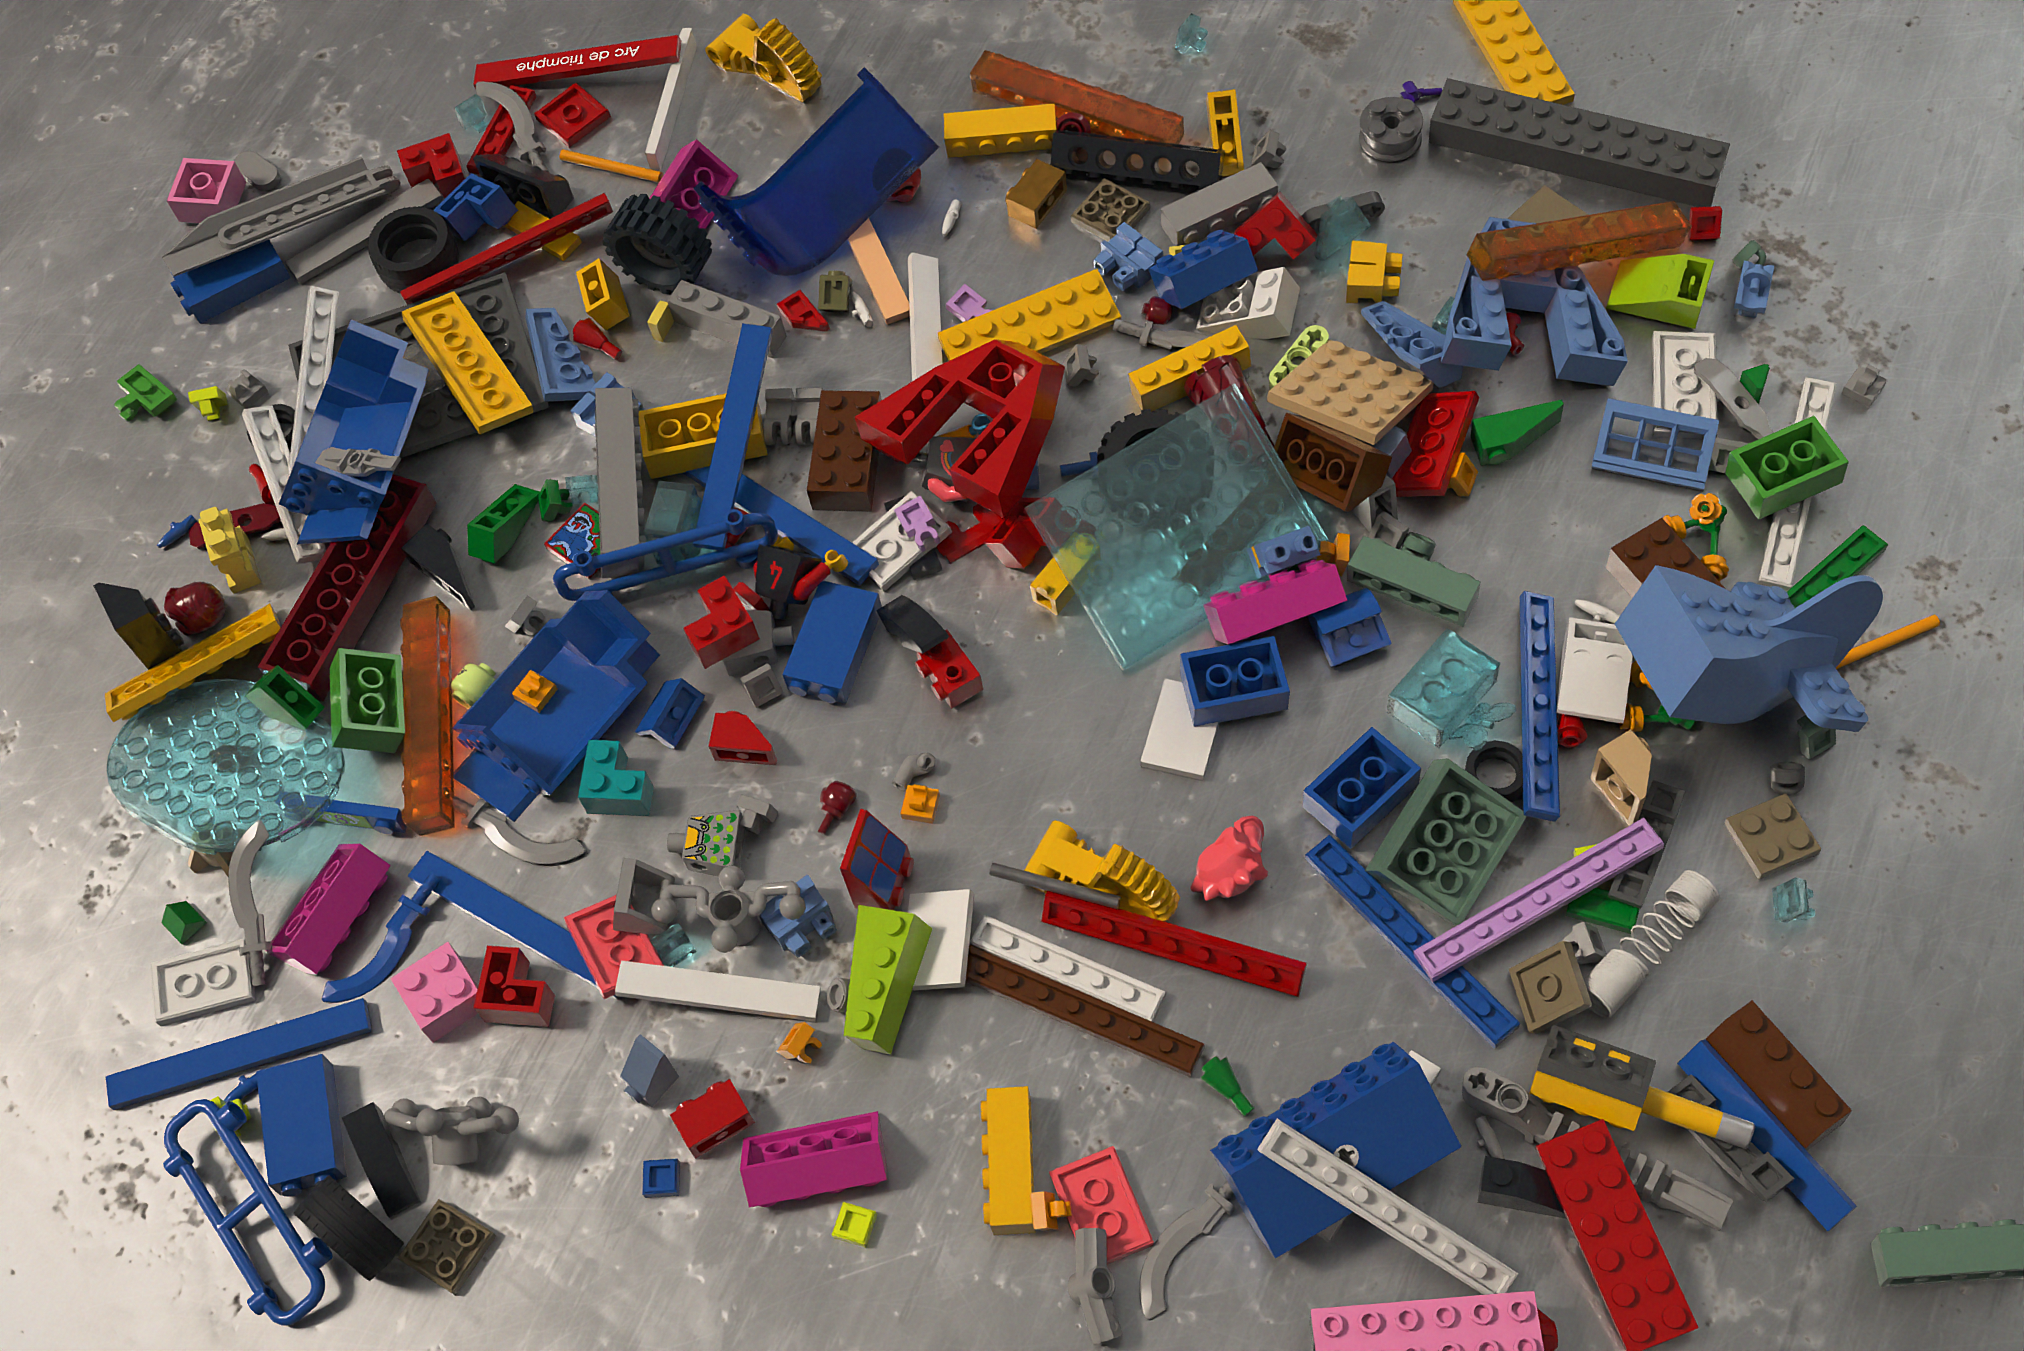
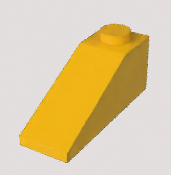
M1236 89L1208 92L1206 104L1211 145L1213 149L1225 150L1222 177H1229L1244 170Z

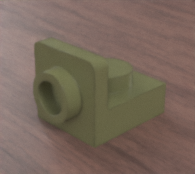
M828 271V275H820L819 311L849 312V290L852 287L853 281L849 276L845 275V272Z

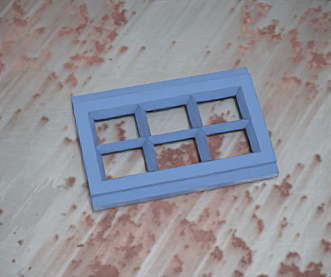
M1608 398L1591 468L1704 491L1719 420ZM1618 417L1640 422L1637 436L1631 437L1611 433L1614 418ZM1646 424L1672 428L1669 444L1643 439ZM1679 430L1704 434L1701 450L1676 446ZM1610 438L1635 443L1632 458L1606 454ZM1641 445L1666 449L1667 454L1664 465L1639 461ZM1674 451L1699 456L1696 472L1671 467Z

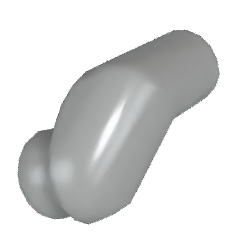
M920 753L906 757L892 785L906 791L907 785H909L913 777L932 771L936 764L935 757L930 753Z

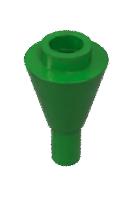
M1215 1056L1201 1068L1205 1074L1200 1079L1226 1099H1230L1244 1117L1255 1109L1242 1093V1088L1227 1057L1220 1060L1218 1056Z

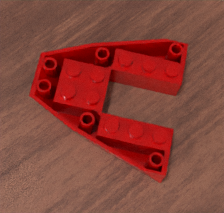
M994 339L931 369L854 418L862 440L908 465L963 403L993 418L991 423L949 470L956 492L1004 518L1022 497L1054 419L1065 366L1019 342Z

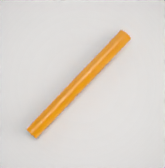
M564 149L560 151L559 155L562 161L658 183L663 177V172Z
M1933 614L1852 648L1836 669L1940 626L1939 618Z

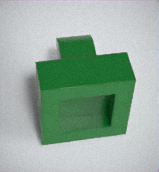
M546 479L538 495L542 521H554L558 512L568 514L573 507L572 503L562 501L568 500L571 492L568 489H559L558 480Z

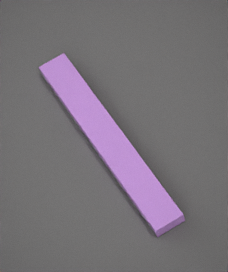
M1643 817L1414 950V957L1433 983L1663 849L1664 843Z

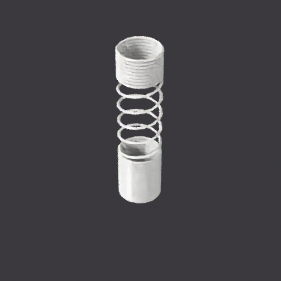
M1684 871L1673 885L1666 890L1664 894L1665 901L1655 902L1653 906L1654 913L1643 915V925L1632 926L1631 937L1621 938L1619 942L1620 950H1610L1601 962L1590 971L1588 976L1584 978L1592 1006L1589 1007L1590 1010L1601 1017L1611 1018L1634 991L1645 982V976H1650L1649 969L1641 960L1623 950L1622 944L1625 940H1633L1635 946L1648 960L1655 964H1661V958L1657 952L1646 943L1634 937L1633 932L1636 928H1644L1650 939L1661 949L1667 952L1673 951L1671 943L1661 933L1646 926L1645 919L1647 916H1655L1662 928L1674 938L1684 939L1682 930L1675 923L1657 914L1656 907L1658 904H1667L1671 913L1688 927H1695V921H1701L1708 914V911L1714 907L1720 897L1715 886L1706 877L1696 871ZM1672 907H1673L1679 914H1681L1683 917H1685V918L1691 920L1692 925H1690V924L1686 923L1684 920H1682V919L1674 912V910L1672 909ZM1660 918L1667 921L1674 928H1676V930L1680 933L1681 937L1672 933L1663 924ZM1648 930L1662 938L1670 949L1662 946ZM1638 943L1649 949L1657 957L1658 961L1648 956Z

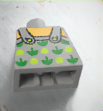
M732 810L691 815L687 820L686 833L668 834V852L682 853V859L687 869L693 872L719 877L721 870L726 866L734 865L740 868L745 827L740 825L742 819L741 811Z

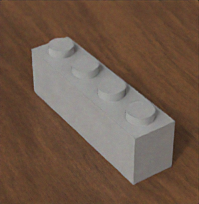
M1262 162L1160 208L1161 227L1174 246L1197 242L1214 231L1223 230L1252 216L1278 193V184Z
M683 280L679 282L667 300L675 323L738 345L742 323L771 327L773 334L768 352V357L771 358L775 356L787 337L780 315Z

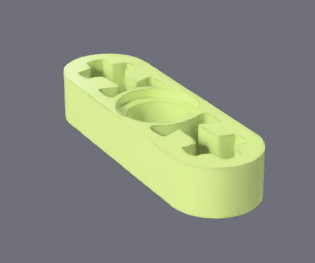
M1312 325L1301 333L1270 372V390L1278 384L1277 380L1281 381L1287 376V371L1290 373L1297 367V365L1291 363L1292 358L1301 356L1307 359L1319 347L1328 342L1329 334L1324 327ZM1310 340H1313L1314 343L1311 345V351H1310V350L1308 349V348L1310 347Z

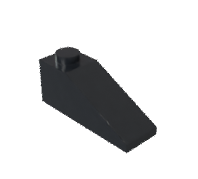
M426 524L401 549L410 564L469 610H472L475 605L457 556L450 545L452 542L451 537L441 528L436 531L429 524Z
M1485 1156L1481 1170L1477 1203L1567 1219L1545 1170L1518 1161Z

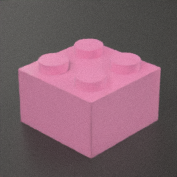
M183 158L167 198V203L179 222L201 223L206 217L237 206L246 181L235 161Z
M446 942L390 978L420 1029L432 1043L478 1014L474 1010L478 985L449 942Z

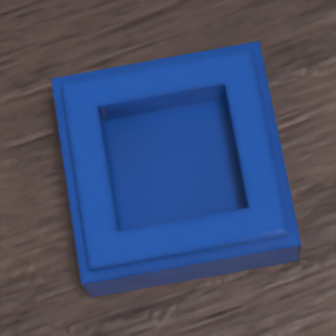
M678 1158L643 1161L642 1195L645 1198L679 1196L680 1161Z

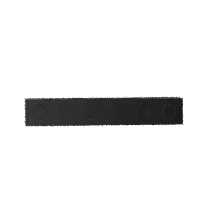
M1059 129L1053 133L1050 165L1065 171V174H1074L1075 170L1086 171L1085 175L1088 177H1102V174L1113 175L1114 180L1129 181L1130 177L1141 178L1140 182L1143 184L1155 185L1157 181L1168 182L1169 187L1185 188V184L1196 185V190H1201L1222 180L1225 150ZM1078 147H1082L1087 151V161H1081L1077 158L1076 150ZM1105 151H1111L1115 155L1114 165H1109L1104 161L1103 154ZM1133 154H1137L1143 159L1142 168H1135L1132 165L1131 156ZM1160 158H1166L1170 161L1171 170L1169 172H1164L1159 168L1158 162ZM1193 161L1199 166L1198 175H1191L1187 172V162Z

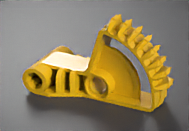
M742 14L705 48L709 59L725 71L755 74L800 102H804L808 97H811L822 85V74L817 70L818 65L813 62V57L809 55L807 48L803 47L800 43L801 40H798L794 33H791L786 28V25H782L777 18L772 19L760 29L752 17Z
M1056 820L1051 822L1024 869L1027 872L1121 896L1119 909L1160 921L1169 920L1172 914L1175 913L1180 900V896L1175 887L1171 885V882L1164 878L1163 873L1156 871L1153 865L1145 862L1144 858L1138 857L1134 852L1125 849L1123 845L1119 846L1117 844H1113L1106 855L1100 857L1095 854L1092 847L1088 851L1087 843L1084 839H1077V833L1073 828ZM1032 887V888H1034V889H1036V890H1038V891H1040V892H1043V893H1045V894H1046V892H1047V890H1043V889H1039V888Z

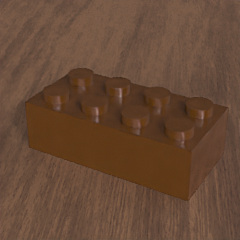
M821 390L807 484V494L812 510L872 512L879 451L875 449L876 447L861 439L854 417L882 400L880 391Z
M1663 518L1610 548L1606 568L1632 598L1655 565L1682 571L1725 588Z

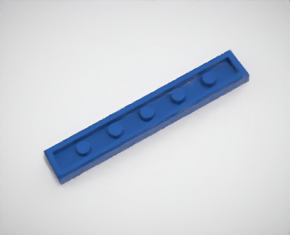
M1706 1039L1699 1041L1677 1063L1688 1076L1692 1074L1716 1099L1715 1106L1721 1112L1755 1124L1751 1142L1763 1154L1769 1152L1794 1178V1181L1787 1187L1827 1231L1833 1229L1857 1207Z

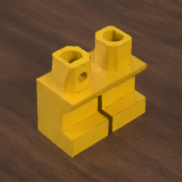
M1352 240L1346 303H1358V298H1373L1376 303L1382 302V296H1399L1400 277L1384 275L1385 272L1401 273L1403 254L1387 252V244Z

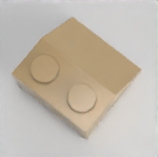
M1631 729L1598 749L1590 777L1629 826L1639 819L1646 798L1652 758L1648 743L1643 738H1638Z

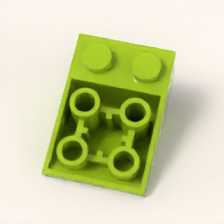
M1688 254L1621 260L1606 309L1695 329L1715 260Z

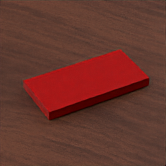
M1476 391L1429 393L1417 405L1407 432V439L1412 451L1392 478L1395 482L1396 497L1445 496L1480 398Z

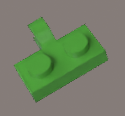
M140 364L116 381L119 387L128 395L117 400L114 406L121 412L119 413L120 416L127 422L137 415L140 406L156 417L177 401L174 393Z

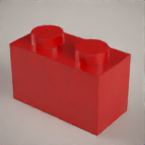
M730 1079L725 1082L714 1083L706 1090L705 1094L695 1100L689 1099L678 1105L676 1111L670 1114L695 1159L755 1123Z

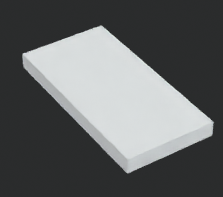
M1653 331V407L1717 419V398L1715 392L1704 380L1694 374L1695 363L1705 358L1716 359L1715 333ZM1653 425V437L1670 438L1672 428ZM1679 430L1677 438L1704 439V434Z

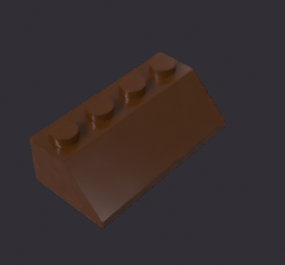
M1286 413L1266 471L1344 511L1350 512L1382 487L1393 456L1300 415Z
M1753 1000L1725 1019L1706 1038L1709 1044L1807 1151L1840 1127L1852 1112L1851 1108Z

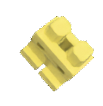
M212 507L199 513L200 519L198 520L210 562L213 566L217 565L219 571L225 574L228 586L233 594L262 583L249 538L240 525L234 527L229 510L226 508L219 511L217 507Z

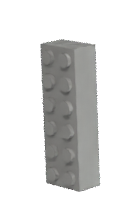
M595 388L600 555L645 542V536H643V486L640 476L638 399H632V388ZM640 556L601 567V578H620L638 573L639 567L645 565V558Z

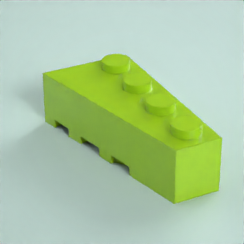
M858 905L843 1036L864 1050L891 1055L932 932V928L917 915Z

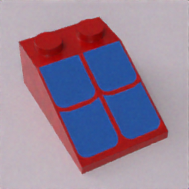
M860 809L840 866V871L854 908L858 909V905L894 910L895 906L899 907L902 903L904 896L902 885L905 877H910L912 873L914 859L910 856L907 844L870 812Z

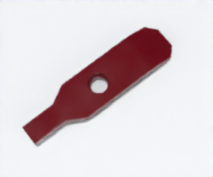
M261 503L229 511L234 527L240 525L246 535L267 531L274 524L281 522L276 505ZM251 520L249 525L243 526L244 522ZM198 521L190 529L189 538L190 545L201 549L206 544Z

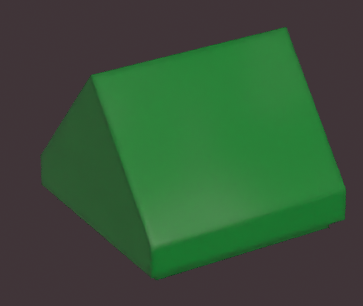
M1768 364L1744 370L1741 374L1740 382L1758 404L1770 367Z
M187 901L166 904L161 923L183 944L207 922Z

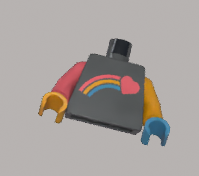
M978 414L973 418L972 426L968 424L936 437L933 436L928 442L926 453L919 452L908 465L906 464V468L922 470V487L932 492L943 502L959 500L968 502L969 498L955 491L949 469L974 442L976 434L980 435L988 426L985 424L990 423L989 418L985 414Z

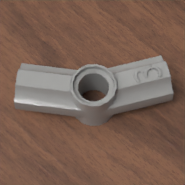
M1081 1228L1075 1230L1076 1273L1071 1275L1068 1280V1293L1076 1304L1082 1306L1092 1342L1097 1344L1123 1335L1111 1298L1115 1292L1116 1283L1113 1273L1107 1268L1106 1230L1100 1228Z

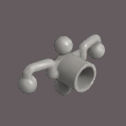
M729 865L724 867L719 874V883L724 888L721 892L708 893L707 889L696 885H668L661 891L660 898L653 903L651 910L652 916L656 921L664 924L670 923L676 918L678 913L677 905L673 898H695L698 915L710 919L716 928L711 937L714 949L726 953L732 951L736 945L739 946L752 941L759 933L761 927L759 915L765 910L768 896L785 895L780 901L779 908L782 916L790 920L799 919L804 914L806 907L804 899L800 896V888L793 881L762 884L755 892L739 891L738 889L743 886L745 881L744 872L737 866ZM739 912L735 918L727 921L732 914Z
M483 1097L470 1099L466 1106L445 1107L437 1110L427 1108L418 1115L417 1106L412 1100L400 1099L384 1114V1119L389 1124L410 1131H419L425 1136H432L433 1163L437 1165H459L477 1161L479 1159L478 1133L496 1130L501 1134H509L519 1124L518 1113L509 1106L498 1108L491 1116V1104Z

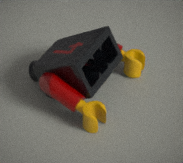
M778 536L777 541L772 546L759 544L758 558L753 566L756 579L755 592L760 596L771 599L769 611L772 612L773 618L786 620L789 604L805 605L816 587L831 574V569L834 572H841L848 566L846 557L843 554L839 555L836 550H829L825 554L826 562L823 563L821 558L793 551V542L788 537L781 539Z

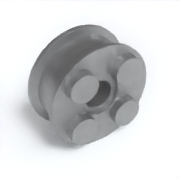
M1385 97L1371 101L1364 108L1360 116L1361 130L1359 142L1362 149L1369 156L1381 161H1400L1410 157L1421 145L1422 113L1414 102L1409 99Z

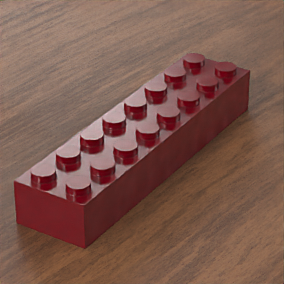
M393 474L368 539L330 543L261 660L258 668L263 675L279 665L316 700L324 702L330 691L329 668L338 648L354 649L406 558L401 547L424 527L437 504L426 484Z

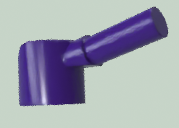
M1407 81L1402 85L1405 92L1400 94L1404 99H1409L1415 103L1420 97L1441 95L1442 88L1418 89L1413 81Z

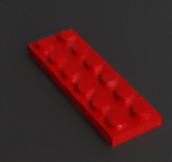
M1604 1119L1536 1145L1537 1153L1625 1350L1643 1351L1698 1329L1695 1318Z

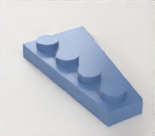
M526 309L525 318L544 402L581 400L587 392L591 394L590 389L596 384L592 377L593 373L590 367L585 365L581 359V352L577 345H573L570 340V333L556 309Z

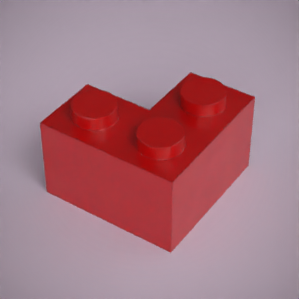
M450 133L397 150L403 171L411 188L429 178L433 185L438 184L445 199L466 179L459 154Z
M1280 191L1234 232L1235 235L1248 240L1253 256L1275 238L1293 260L1314 243L1318 236Z
M1021 497L985 541V544L1007 568L1024 569L1032 563L1036 552L1041 546H1060L1065 543L1077 523L1055 498Z
M725 575L697 590L708 615L687 625L683 629L704 669L760 639L753 620Z
M487 945L474 1010L484 1022L549 1027L555 994L545 981L526 980L530 962L520 948Z

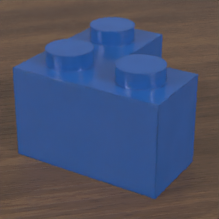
M471 173L434 211L446 221L453 236L466 241L477 233L478 228L483 223L500 229L509 223L511 217L518 209L499 185Z

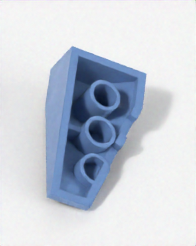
M1385 301L1362 308V316L1396 355L1414 372L1422 374L1423 377L1433 382V386L1445 387L1462 379L1463 366L1441 363L1445 335Z

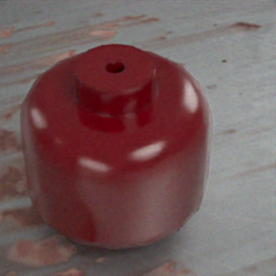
M1153 296L1148 303H1144L1142 314L1146 315L1145 321L1148 320L1153 322V324L1164 325L1170 321L1173 306L1163 298Z

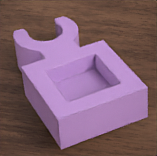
M966 284L946 303V309L962 322L992 311L991 309H984L987 306V301Z
M921 495L894 509L907 536L911 538L915 535V542L922 552L926 551L923 544L926 538L931 537L936 544L940 543L937 531L931 527L936 524Z

